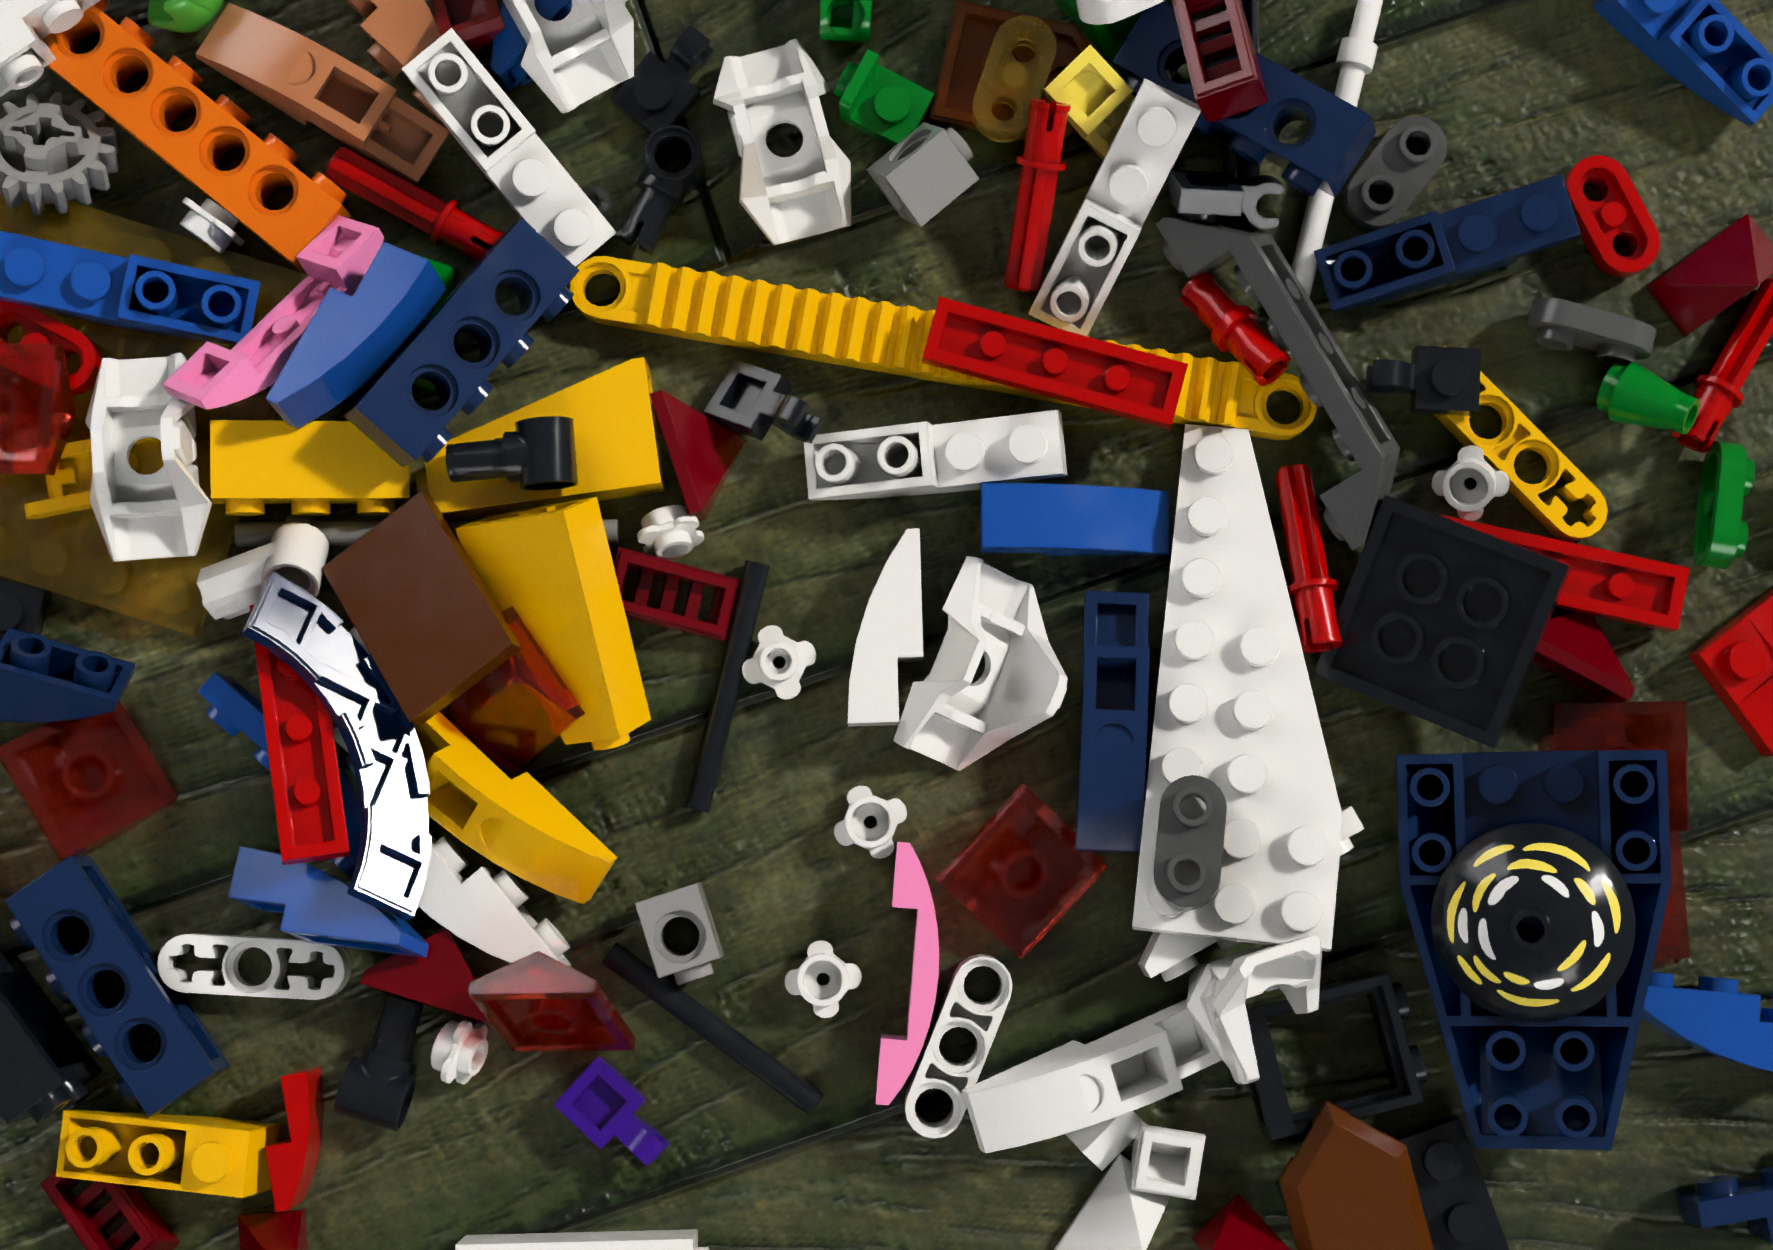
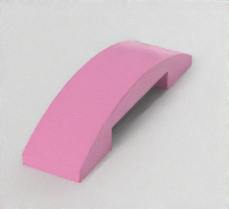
M340 215L337 216L296 256L308 275L231 350L207 341L162 384L163 388L171 396L209 410L246 399L274 384L329 288L331 287L353 296L383 244L385 237L381 230L366 223Z
M897 842L892 907L917 909L907 1035L881 1034L876 1105L889 1106L914 1068L931 1023L939 977V939L935 907L922 865L911 843Z

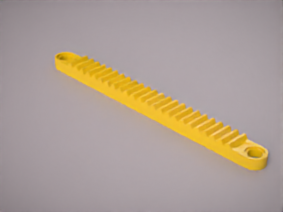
M594 256L583 261L577 267L580 271L570 281V291L574 293L572 299L578 311L586 319L598 324L1084 407L922 363L935 310L923 311L910 305L900 307L887 301L871 302L863 297L848 298L834 292L824 294L811 288L801 290L788 284L772 285L759 279L749 281L736 275L726 277L712 271L702 273L689 267L673 268L660 262L650 264L610 256ZM599 274L614 276L620 283L618 298L607 306L591 304L585 297L587 283L592 277ZM1104 340L1106 342L1121 345L1113 340ZM1137 344L1121 345L1188 364L1173 423L1249 429L1250 436L1270 440H1290L1299 436L1313 422L1317 412V406L1304 392L1299 377L1293 374L1283 373L1271 384L1259 386L1254 377L1240 362H1220L1212 357L1196 358L1189 353L1173 354L1160 348L1144 349ZM1276 391L1292 393L1300 403L1301 412L1299 418L1290 424L1275 422L1269 416L1266 409V402L1270 394Z

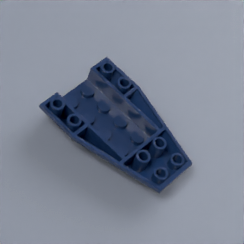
M1558 750L1396 755L1400 886L1475 1148L1612 1150L1671 888L1667 750ZM1518 823H1543L1562 827L1583 836L1599 847L1613 861L1630 891L1635 911L1636 930L1634 947L1628 965L1619 981L1607 995L1590 1008L1571 1017L1551 1022H1523L1508 1019L1485 1010L1464 995L1452 982L1435 950L1431 930V909L1436 887L1442 874L1452 859L1467 844L1477 837L1502 826ZM1533 916L1524 917L1518 923L1519 933L1526 939H1538L1545 931L1542 921Z

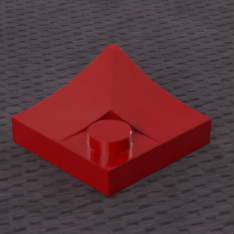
M1772 587L1688 655L1762 757L1773 756Z

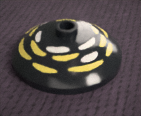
M1543 823L1511 824L1491 830L1471 841L1457 853L1442 874L1436 887L1431 909V930L1435 950L1452 982L1464 995L1485 1010L1517 1021L1551 1022L1571 1017L1590 1008L1607 995L1619 981L1628 965L1634 947L1636 930L1634 905L1626 881L1619 869L1594 843L1573 831L1555 825ZM1527 916L1540 919L1545 928L1543 935L1534 940L1524 938L1518 930V923L1521 919Z

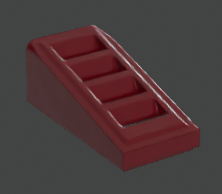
M1172 0L1195 100L1208 122H1215L1264 105L1268 101L1241 0ZM1226 4L1227 10L1193 22L1191 15ZM1232 28V32L1199 44L1198 40ZM1238 53V58L1206 69V64Z
M617 547L611 551L621 597L628 570L640 571L632 602L622 600L628 620L714 640H726L740 579L622 547ZM654 574L665 577L657 609L647 607ZM680 580L690 583L682 616L672 613ZM704 586L715 588L708 622L696 620Z
M55 1170L40 1183L86 1250H124L138 1236L141 1239L129 1250H173L180 1243L163 1218L132 1185L94 1181L76 1198L70 1190L81 1179L56 1177ZM106 1193H109L112 1200L92 1216L88 1210ZM124 1214L128 1221L110 1237L105 1230Z

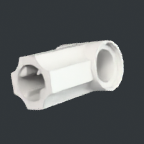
M286 523L275 530L270 543L201 568L196 584L201 592L202 605L215 620L222 617L229 620L250 612V605H255L266 579L273 571L300 586L316 598L319 594L324 573L321 568L325 566L329 552V542L325 534L307 523Z

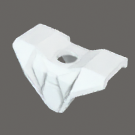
M502 0L527 43L520 64L521 67L561 113L570 112L589 99L634 77V19L621 0H571L569 14L559 21H549L543 18L537 12L534 0Z
M797 38L788 41L783 46L745 56L724 57L713 98V104L728 110L727 114L739 156L742 157L739 203L773 246L851 226V162L829 136L819 96L830 92L831 89L805 47ZM789 123L800 130L803 136V144L796 154L790 157H779L768 149L766 137L775 125Z
M174 353L167 357L122 360L102 358L85 419V423L91 433L93 468L89 501L113 562L196 556L212 502L199 486L198 467L195 464L192 465L197 458L196 443L194 441L196 436L195 410L193 409L196 405L169 395L162 386L187 361L182 353ZM150 437L161 441L164 465L159 471L145 475L137 473L132 468L129 461V453L132 446L138 440Z
M969 556L966 557L942 608L948 614V629L931 672L924 681L913 682L893 740L904 748L930 757L957 771L966 768L1015 736L1053 717L1062 704L1067 691L1068 680L1048 641L1034 586L985 564L981 558ZM982 655H984V672L975 683H972Z
M1315 935L1301 937L1276 946L1258 945L1199 964L1189 976L1186 1006L1192 1019L1230 1069L1236 1083L1248 1084L1260 1078L1245 1005L1247 998L1260 995L1264 991L1269 992L1279 988L1296 1014H1305L1318 1010L1322 947L1319 937Z

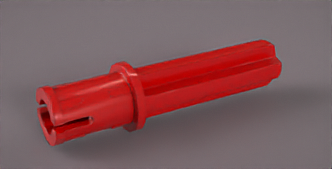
M1030 99L1029 106H1031L1024 154L1016 158V163L1022 165L1004 276L1005 286L1013 290L1034 292L1038 291L1041 286L1059 171L1066 170L1067 164L1061 161L1068 112L1071 109V105L1051 101L1050 104L1046 103V100Z
M340 147L328 163L326 176L333 183L431 236L430 243L435 246L442 242L478 262L489 249L478 244L477 239L492 246L504 233L460 210L459 201L452 199L448 203L348 147Z
M1767 278L1760 284L1709 375H1700L1694 382L1697 390L1693 397L1700 399L1697 418L1687 434L1683 435L1672 431V436L1678 438L1677 441L1685 447L1701 453L1710 451L1727 416H1729L1733 408H1738L1742 405L1744 396L1740 389L1773 333V278Z
M1306 464L1287 465L1278 470L1275 478L1292 578V585L1288 586L1287 589L1290 599L1294 600L1297 612L1302 651L1305 653L1327 652L1331 650V647L1339 648L1342 645L1333 593L1338 590L1337 581L1329 578L1311 469Z

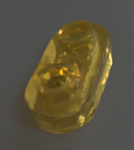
M1028 15L1016 16L1004 22L996 32L972 105L973 122L978 131L989 140L1007 143L1024 136L1027 133L1030 99H1041L1043 95V90L1054 63L1057 44L1051 28L1039 18ZM1018 46H1027L1033 50L1035 57L1029 62H1020L1014 58L1012 51ZM1005 103L1013 108L1015 115L1009 120L1002 121L994 117L991 111L992 108L997 104Z

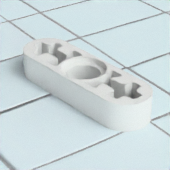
M203 933L183 934L170 939L162 947L157 962L159 975L169 988L182 993L320 1000L339 993L348 983L351 974L350 959L342 947L309 943L302 939ZM190 945H194L195 956L199 958H221L223 954L220 945L228 946L222 961V970L205 969L196 971L192 975V981L187 980L188 974L186 969L177 968L176 959L179 955L188 954ZM252 947L265 951L272 963L270 976L260 985L247 983L242 979L238 971V962L241 955ZM284 948L292 949L288 963L312 962L317 957V951L322 952L324 963L334 965V976L323 979L321 988L315 987L313 976L292 974L287 976L290 988L282 987L281 984L287 972V958ZM221 971L224 977L225 984L218 983Z

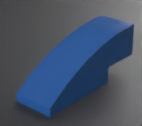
M383 242L353 296L331 287L329 288L265 398L288 425L299 429L330 411L367 384L402 350L423 325L446 290L430 261Z
M982 483L980 487V553H1042V556L1169 555L1168 491L1072 484Z
M240 846L228 897L259 911L283 913L281 931L309 943L427 958L429 944L405 920L348 895L347 891L350 884L306 863L282 866L280 854Z

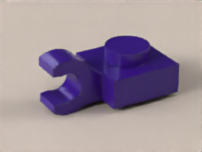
M602 1055L594 1059L554 1104L600 1149L605 1148L616 1136L646 1166L653 1163L670 1144L656 1129L635 1114L648 1098Z

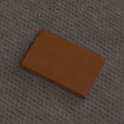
M421 491L321 568L411 723L421 726L522 649L431 496Z

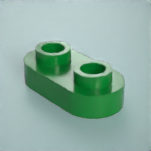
M1714 441L1710 451L1705 455L1701 471L1693 541V555L1698 566L1727 569L1732 563L1733 558L1740 559L1745 552L1748 541V524L1746 521L1741 520L1743 498L1752 489L1755 478V462L1753 459L1747 458L1746 449L1742 444Z

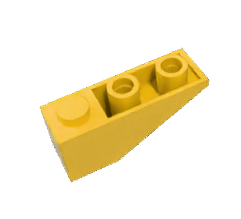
M63 1110L56 1177L245 1198L272 1189L265 1147L278 1141L280 1124L222 1117L157 1114L148 1117L146 1113Z

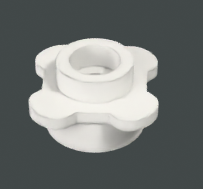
M187 197L183 199L182 203L189 207L190 210L179 224L197 239L220 255L223 254L232 241L239 246L244 244L245 241L232 230L239 220L209 198H206L201 206Z
M1474 445L1461 448L1458 452V460L1447 470L1437 471L1432 478L1433 491L1439 496H1444L1446 501L1453 508L1457 509V514L1461 519L1469 521L1479 519L1483 514V507L1492 498L1504 496L1510 486L1508 475L1503 471H1495L1484 460L1483 450ZM1467 478H1474L1477 483L1476 487L1473 489L1467 488L1464 483Z
M682 505L664 506L649 512L642 518V529L637 533L638 542L646 544L643 547L644 554L666 560H673L687 555L692 551L693 547L700 545L705 539L703 532L696 530L700 525L698 518L689 515L687 507Z
M766 626L758 633L760 644L753 658L747 659L743 663V676L751 684L761 682L775 689L777 696L781 699H792L801 691L799 680L803 676L805 668L813 665L816 661V650L808 641L796 642L784 636L781 628L778 626ZM778 656L783 657L786 661L785 666L780 669L773 665L774 659Z
M856 786L847 794L849 807L844 820L838 822L834 827L835 838L841 845L849 846L856 844L868 849L871 856L876 859L886 858L894 850L892 837L897 825L904 822L907 817L906 806L901 800L896 798L887 801L874 796L867 786ZM873 816L876 818L877 824L874 828L870 829L865 826L864 820L866 817Z
M819 940L809 945L807 949L808 957L798 969L790 970L786 974L785 987L790 994L801 995L806 1001L811 1003L817 1016L830 1018L837 1014L839 1001L849 989H855L860 985L862 975L860 968L856 964L845 963L833 953V947L829 942ZM820 973H826L830 979L829 983L820 985L817 982V976Z
M451 1020L440 1030L432 1048L431 1065L433 1069L441 1072L440 1077L443 1082L450 1084L456 1079L457 1083L464 1085L472 1076H475L480 1071L488 1054V1041L486 1040L487 1025L485 1023L477 1022L475 1026H472V1022L467 1020L462 1022Z

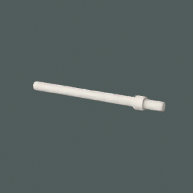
M1358 0L1349 37L1341 39L1335 63L1340 69L1334 95L1355 107L1358 105L1365 74L1372 73L1378 50V46L1373 40L1383 0ZM1320 189L1317 190L1314 196L1309 195L1291 265V269L1308 297H1310L1318 265L1314 251L1322 248L1334 201L1333 196ZM1290 351L1286 352L1290 358H1294Z

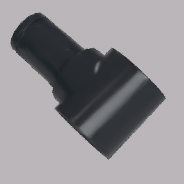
M674 124L660 127L653 131L646 140L644 148L646 164L636 183L640 191L621 230L616 235L620 241L633 248L636 243L639 245V251L651 255L674 206L682 205L685 196L696 190L703 181L705 173L700 144L695 135L685 127ZM679 149L691 155L690 163L679 172H666L658 167L662 156L670 150Z
M547 416L519 420L515 423L516 431L504 432L503 438L447 444L446 446L447 472L450 480L453 482L507 477L510 483L520 482V489L532 491L557 490L578 485L573 419L569 417Z
M387 994L370 1050L363 1049L360 1058L352 1057L343 1073L334 1104V1112L336 1114L398 1132L408 1113L416 1086L417 1077L415 1074L410 1073L412 1063L408 1062V1058L424 1007L423 1004Z

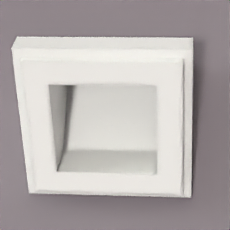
M1134 1111L1065 1135L1086 1157L1103 1171L1136 1137L1140 1124H1147Z
M1140 1124L1132 1145L1130 1189L1196 1200L1206 1138L1205 1134Z

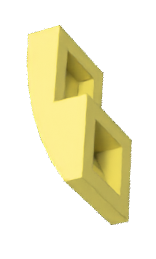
M1091 45L1080 53L1043 90L1051 101L1071 105L1070 112H1068V122L1103 160L1134 100V96L1131 94L1134 90Z

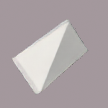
M1119 1154L1112 1161L1054 1250H1146L1171 1196L1131 1190V1161L1122 1154Z

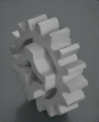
M57 92L52 95L49 103H40L34 93L27 94V106L18 108L9 101L3 103L5 117L0 118V195L4 193L8 208L14 209L23 201L30 202L31 211L34 215H39L44 209L45 204H54L58 212L62 214L67 213L68 200L75 198L87 206L92 203L89 189L95 188L107 191L110 188L108 174L117 173L119 170L116 154L119 151L114 128L107 127L105 113L102 110L89 114L87 102L82 98L76 100L70 106L64 105L62 94Z

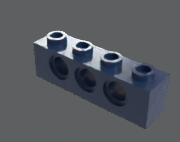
M1161 2L1145 9L1114 58L1113 63L1125 79V82L1134 90L1131 93L1134 97L1145 78L1197 104L1191 82L1186 84L1173 82L1178 68L1186 63L1173 6L1166 2ZM1217 33L1206 38L1200 39L1198 41L1199 44H1201L1203 42L1223 36L1224 34ZM1256 52L1268 101L1264 105L1215 122H1208L1201 111L1192 130L1207 136L1212 128L1231 139L1227 145L1228 148L1246 161L1260 166L1265 158L1285 169L1281 177L1301 192L1314 196L1317 190L1320 189L1336 198L1377 133L1370 114ZM1238 53L1206 64V69L1238 58ZM1301 120L1311 124L1309 133L1302 141L1295 144H1285L1279 141L1280 132L1288 123Z
M523 218L519 219L500 236L343 416L401 467L416 461L418 457L428 463L452 437L453 434L445 426L461 409L467 415L471 414L492 391L493 386L486 379L500 362L507 368H510L531 346L534 339L526 332L538 318L542 316L549 322L569 302L574 293L566 286L580 270ZM497 286L509 287L517 294L520 301L518 315H509L498 307L495 300ZM456 332H466L477 340L480 347V356L476 363L467 362L456 353L454 348ZM415 379H426L435 385L439 392V404L436 410L423 409L415 402L412 395V385Z
M90 856L67 857L5 900L14 914V917L10 919L14 933L27 948L38 950L50 968L45 973L50 987L63 1002H72L86 1022L81 1026L86 1041L101 1057L108 1055L121 1075L117 1079L119 1090L135 1110L141 1111L144 1109L148 1117L165 1112L231 1067L182 992L169 988L162 981L158 972L157 955ZM76 917L83 920L89 930L88 943L81 952L74 950L67 940V928ZM111 970L118 973L125 984L124 997L117 1006L108 1002L102 992L103 979ZM145 1024L154 1027L161 1037V1049L154 1059L146 1057L140 1051L137 1044L138 1033Z

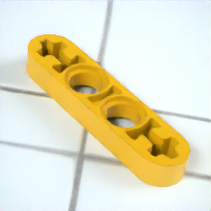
M1481 371L1479 406H1491L1497 410L1502 420L1501 432L1496 438L1485 439L1476 435L1470 427V416L1433 414L1464 446L1474 445L1480 447L1484 452V460L1495 471H1503L1508 475L1510 481L1508 491L1558 539L1568 542L1586 539L1598 532L1606 522L1608 509L1606 499L1600 490ZM1532 450L1543 457L1547 470L1542 482L1529 484L1519 479L1515 473L1514 461L1520 451ZM1561 476L1567 482V485L1556 491L1570 503L1582 499L1588 506L1582 513L1588 523L1585 525L1578 521L1568 525L1562 518L1568 511L1566 505L1556 495L1548 498L1545 503L1538 495L1554 486Z

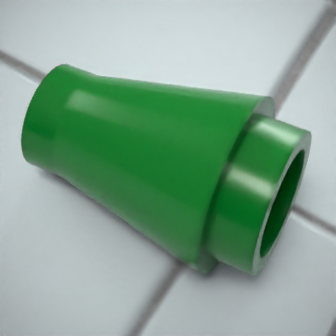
M1632 362L1628 366L1615 363L1609 369L1600 386L1596 404L1599 411L1608 414L1611 422L1672 430L1685 435L1690 431L1697 418L1700 399L1685 394L1638 363Z

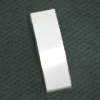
M920 528L906 529L886 561L868 600L856 639L849 679L848 727L899 725L898 662L923 661Z

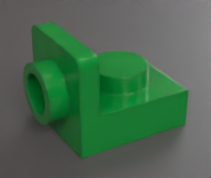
M869 49L859 65L853 62L848 63L834 91V96L840 98V121L892 148L923 123L935 96L931 91L880 66L879 55Z

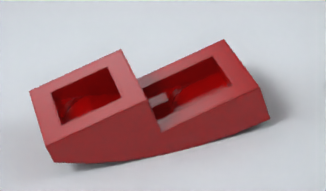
M321 1066L298 1070L281 1076L290 1138L280 1139L265 1147L275 1212L290 1210L303 1202L312 1182L318 1161L323 1130L324 1099Z

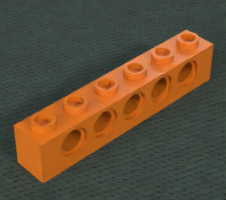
M100 0L85 10L82 19L71 29L62 33H51L43 38L56 57L55 61L46 66L95 107L102 110L105 115L209 199L238 219L240 224L306 277L308 275L296 256L337 216L340 215L354 220L342 205L343 201L348 197L344 191L319 171L310 179L293 166L300 157L290 147L270 132L262 141L245 127L252 118L224 94H221L215 102L198 89L204 80L186 63L175 55L167 63L150 50L156 41L135 22L125 17L118 25L102 11L108 5L106 0ZM92 33H100L99 42L92 51L78 54V46L84 37ZM140 71H148L147 82L140 90L125 93L126 83L133 74ZM195 109L197 114L192 126L181 132H173L172 126L176 116L182 111ZM233 148H245L244 159L237 168L230 171L220 170L221 159L227 151ZM282 186L293 187L292 200L286 207L279 210L268 209L269 196L275 189Z

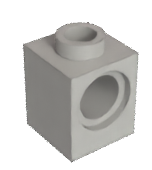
M925 122L866 169L900 217L920 227L979 180V177L968 163L973 158V153L964 139L951 127L945 130Z
M701 882L635 903L658 978L674 973L676 983L680 985L714 973L711 961L723 957L724 952ZM676 917L690 919L699 930V943L695 950L689 954L676 953L666 943V927Z

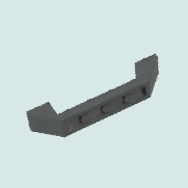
M1183 215L1164 217L1156 223L1164 237L1161 241L1162 250L1173 267L1180 272L1184 271L1188 278L1204 272L1211 273L1234 257L1237 265L1234 267V273L1239 284L1250 297H1258L1270 317L1267 320V328L1272 339L1281 350L1291 352L1303 372L1300 374L1299 379L1304 392L1316 406H1323L1335 425L1332 434L1336 445L1348 460H1356L1361 468V471L1321 494L1320 498L1326 506L1323 510L1324 519L1335 537L1340 541L1346 540L1352 551L1364 545L1384 496H1390L1400 447L1275 240L1268 232L1225 222L1200 223L1188 220Z

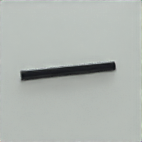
M746 560L686 799V808L710 813L743 678L742 666L748 658L770 566Z
M616 942L603 959V965L807 1115H810L824 1094L675 984L665 977L658 978L653 968Z

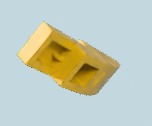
M440 711L421 726L414 724L423 751L430 784V795L427 796L428 815L461 842L521 879L577 903L584 904L588 902L614 864L617 856L527 771L510 779Z

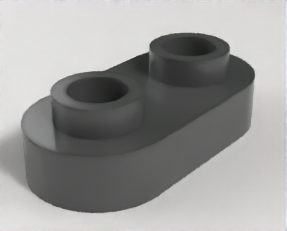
M1421 116L1403 118L1390 128L1353 176L1344 191L1343 208L1348 219L1356 227L1373 232L1397 223L1442 165L1446 157L1447 141L1441 128L1432 120ZM1409 138L1421 140L1425 145L1426 153L1424 155L1410 153L1406 147V140ZM1379 186L1385 189L1389 197L1388 203H1374L1369 197V188Z
M1557 298L1534 299L1526 324L1528 330L1537 334L1535 341L1542 346L1556 350H1572L1575 345L1597 351L1596 358L1603 363L1609 365L1620 363L1625 366L1635 362L1636 359H1647L1650 357L1657 332L1653 326L1643 321Z
M1190 775L1175 780L1166 788L1160 802L1154 862V883L1160 897L1170 906L1180 910H1195L1205 906L1214 898L1220 886L1227 806L1221 789L1213 781L1202 776ZM1190 797L1201 799L1206 805L1204 815L1198 819L1185 817L1180 810V806L1185 799ZM1185 862L1196 865L1200 871L1198 881L1188 886L1180 884L1174 877L1176 867Z

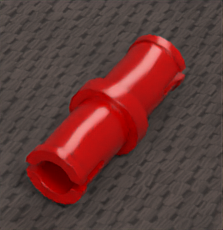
M1200 273L1185 285L1181 292L1183 296H1180L1182 304L1188 307L1211 331V341L1222 352L1230 351L1254 377L1259 386L1271 384L1286 371L1289 366L1287 362H1290L1291 359L1289 355L1282 351L1258 326V316L1249 306H1239L1216 282L1211 273Z

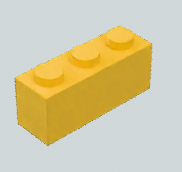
M210 420L212 504H225L226 515H264L265 504H291L292 515H330L331 504H357L358 515L380 516L392 514L396 511V504H405L410 499V464L401 467L350 421H311L297 429L288 425L285 421Z

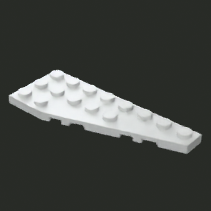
M1185 424L1132 929L1274 946L1297 938L1315 935L1320 938L1322 951L1330 952L1332 949L1343 815L1249 429ZM1197 775L1213 781L1221 789L1226 800L1227 812L1221 879L1216 895L1208 904L1195 910H1180L1170 906L1160 897L1154 883V862L1160 802L1164 791L1172 782L1184 776ZM1190 797L1182 802L1180 810L1185 817L1198 819L1204 815L1206 805L1201 799ZM1185 862L1176 867L1174 877L1180 884L1188 886L1198 881L1200 871L1196 865Z

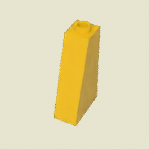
M645 357L625 361L450 439L428 463L425 462L424 470H417L416 484L418 493L421 491L431 496L445 520H466L485 517L495 513L597 497L598 501L666 492L656 411L650 396L653 393L651 373ZM562 416L573 419L578 485L574 487L532 491L520 489V482L510 483L507 477L453 482L448 476L446 466L447 444L503 438L504 432L516 431L515 423L517 421L528 418Z
M597 497L490 514L455 528L462 549L520 643L522 649L517 654L565 745L591 742L593 750H606L628 743L630 741L629 733L650 721L651 716Z

